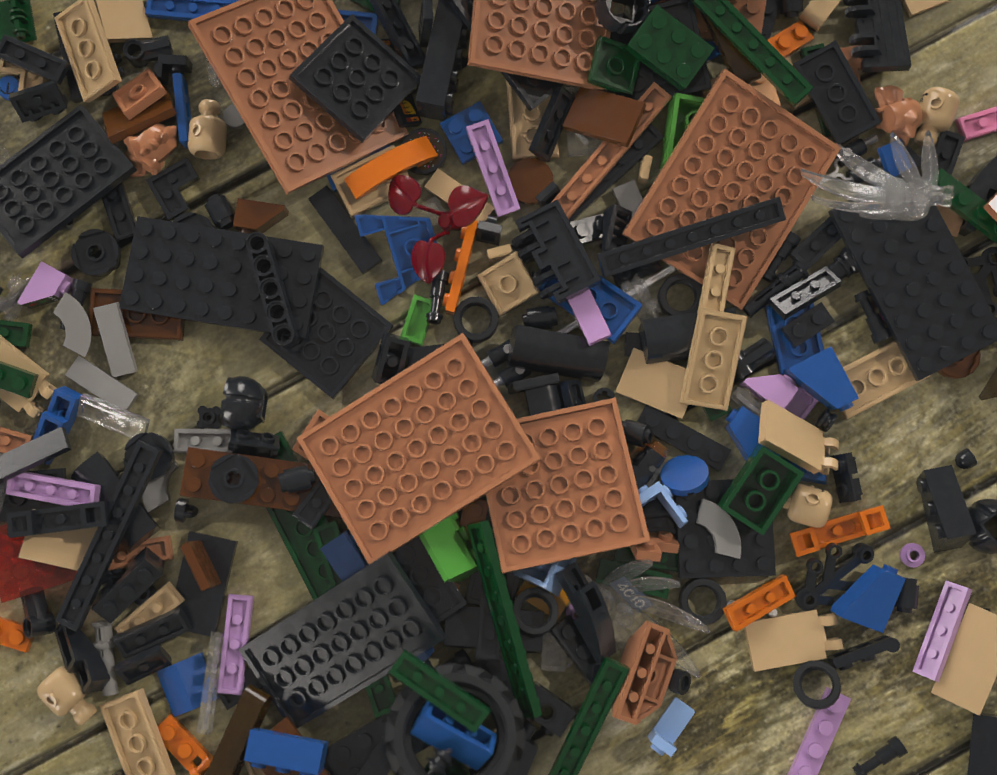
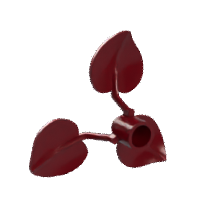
M397 175L391 179L388 192L389 205L395 213L407 215L414 206L439 216L438 224L443 229V232L431 237L428 242L424 240L418 241L411 253L414 271L422 281L431 284L434 278L442 271L446 260L443 247L433 242L445 235H450V231H460L462 227L471 225L482 212L489 195L470 186H457L453 189L448 199V206L451 211H438L416 202L421 197L422 190L414 178L406 175Z

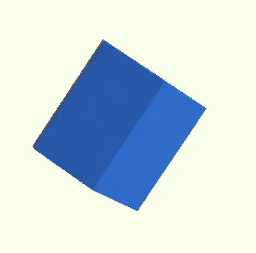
M203 652L156 672L174 717L203 706V687L207 690L205 704L220 698L215 690L216 685L211 672L209 683L204 682L205 672L209 670Z

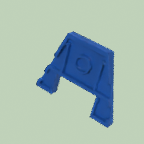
M354 215L360 237L385 230L398 277L375 283L381 305L386 304L391 298L406 290L407 287L417 280H420L412 266L411 253L418 241L424 240L428 242L431 237L435 236L429 217Z

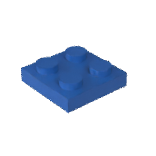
M481 101L440 123L441 129L462 165L476 158L466 131L467 126L489 119L497 145L503 144V139Z

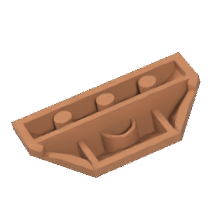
M645 621L627 640L620 663L627 665L629 671L612 704L614 718L637 725L642 719L661 707L677 661L669 629Z

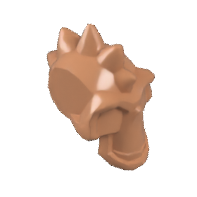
M892 85L876 87L874 97L878 108L874 109L882 122L875 126V128L883 129L886 133L892 134L893 141L902 139L903 145L906 147L909 138L915 137L916 129L921 125V106L918 101L913 100L911 97L903 98L904 91L899 87Z
M158 123L146 129L140 135H132L124 139L128 148L124 155L137 169L130 177H142L149 172L152 175H157L162 170L165 160L178 147V126L166 127Z

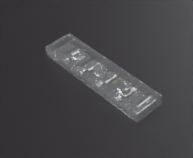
M211 632L197 734H211L213 729L224 633Z

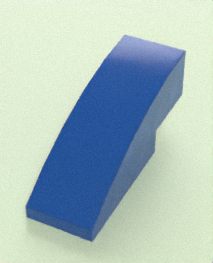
M66 386L55 389L48 410L43 412L40 417L33 440L61 426L66 429L68 435L79 413L85 395ZM54 458L45 462V464L50 465Z

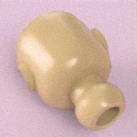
M943 87L928 88L924 91L921 100L918 102L922 110V121L919 126L920 130L915 133L914 142L919 146L933 147L937 142L936 134L947 131L953 123L960 105V99L954 91Z
M204 99L198 106L201 115L192 118L189 123L188 149L197 158L216 160L221 158L226 152L227 125L218 117L221 113L220 104L212 99Z
M798 484L782 508L787 509V516L791 521L814 528H821L825 526L832 506V496L828 491L815 488L813 485Z
M61 666L53 671L37 688L38 697L55 715L64 716L70 712L75 723L82 726L97 712L96 707L92 703H87L84 700L87 694L82 692L78 675L68 673L65 666Z

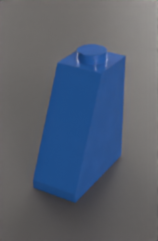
M832 347L783 370L785 375L791 377L798 386L830 411L838 408L840 412L854 406L852 401L859 398Z
M741 406L737 410L733 408L725 419L728 421L725 429L745 461H747L757 444H759L760 417Z
M873 564L831 606L830 610L841 618L883 633L906 578L898 575V569L884 564L882 568Z

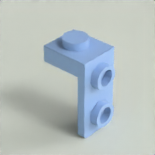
M658 481L649 488L647 485H644L638 489L642 507L657 497L679 528H682L688 522L685 510L680 505L674 503L672 493L666 485L662 486Z
M674 697L647 736L652 743L650 747L661 756L666 753L672 757L677 750L674 742L695 711L679 698Z

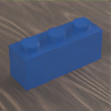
M429 701L416 714L410 732L413 736L439 750L442 748L446 752L450 748L453 751L450 754L451 757L475 770H478L493 754L497 737L496 733L480 725L475 733Z
M254 728L250 729L244 761L251 762V766L255 768L265 769L266 765L276 767L275 771L280 773H290L291 770L299 771L300 775H319L323 773L329 742Z

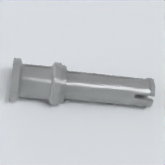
M106 620L91 623V627H94L96 640L93 645L98 650L111 678L102 690V696L119 693L113 647H115L112 631L114 621L110 624Z

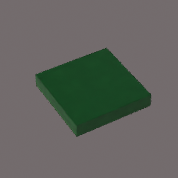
M600 35L597 38L587 82L631 97L641 61L625 50L626 44Z

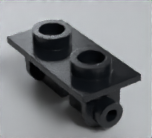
M231 429L228 451H232V454L250 455L251 448H255L254 456L272 459V457H277L278 450L280 449L279 436L268 432L255 433L246 429Z
M852 452L830 456L838 460V470L832 469L839 503L862 500L861 495H863L860 480L859 478H852V474L858 473L856 458L853 457Z

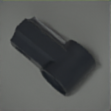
M168 35L144 41L131 39L123 46L124 55L135 68H143L149 62L157 61L159 54H174ZM141 51L138 56L132 57L134 52Z
M765 337L744 351H740L735 373L737 381L753 372L755 367L776 354L773 346Z
M32 587L21 591L20 596L25 615L23 619L25 636L32 638L53 634L56 629V621L53 613L48 611L43 587Z

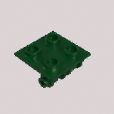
M30 0L0 1V41L4 34L24 43L37 40Z

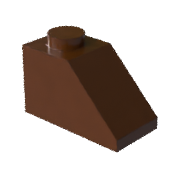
M238 198L233 226L242 233H264L287 217L289 211L285 205Z

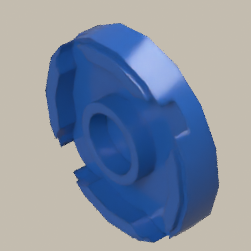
M683 455L672 458L663 465L660 471L661 482L669 488L672 495L688 496L687 493H699L709 482L708 466L702 459L696 456Z

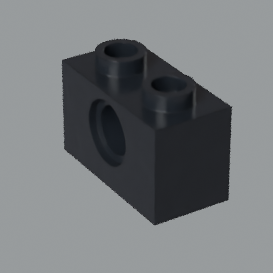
M383 332L371 376L375 383L383 384L403 371L411 343L407 337Z
M534 681L536 694L540 700V708L543 705H549L553 708V711L549 716L541 715L535 719H525L530 722L535 720L542 725L540 727L541 730L549 736L553 737L555 734L561 737L577 713L576 709L543 685Z

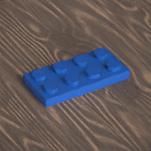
M600 276L602 283L590 288V291L611 332V337L607 338V340L615 344L640 312L643 304ZM555 278L538 286L540 292L557 283V280ZM554 296L548 298L574 316L567 300L558 304Z

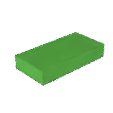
M415 294L400 336L407 337L411 344L423 346L430 325L427 323L426 314L430 312L432 300Z

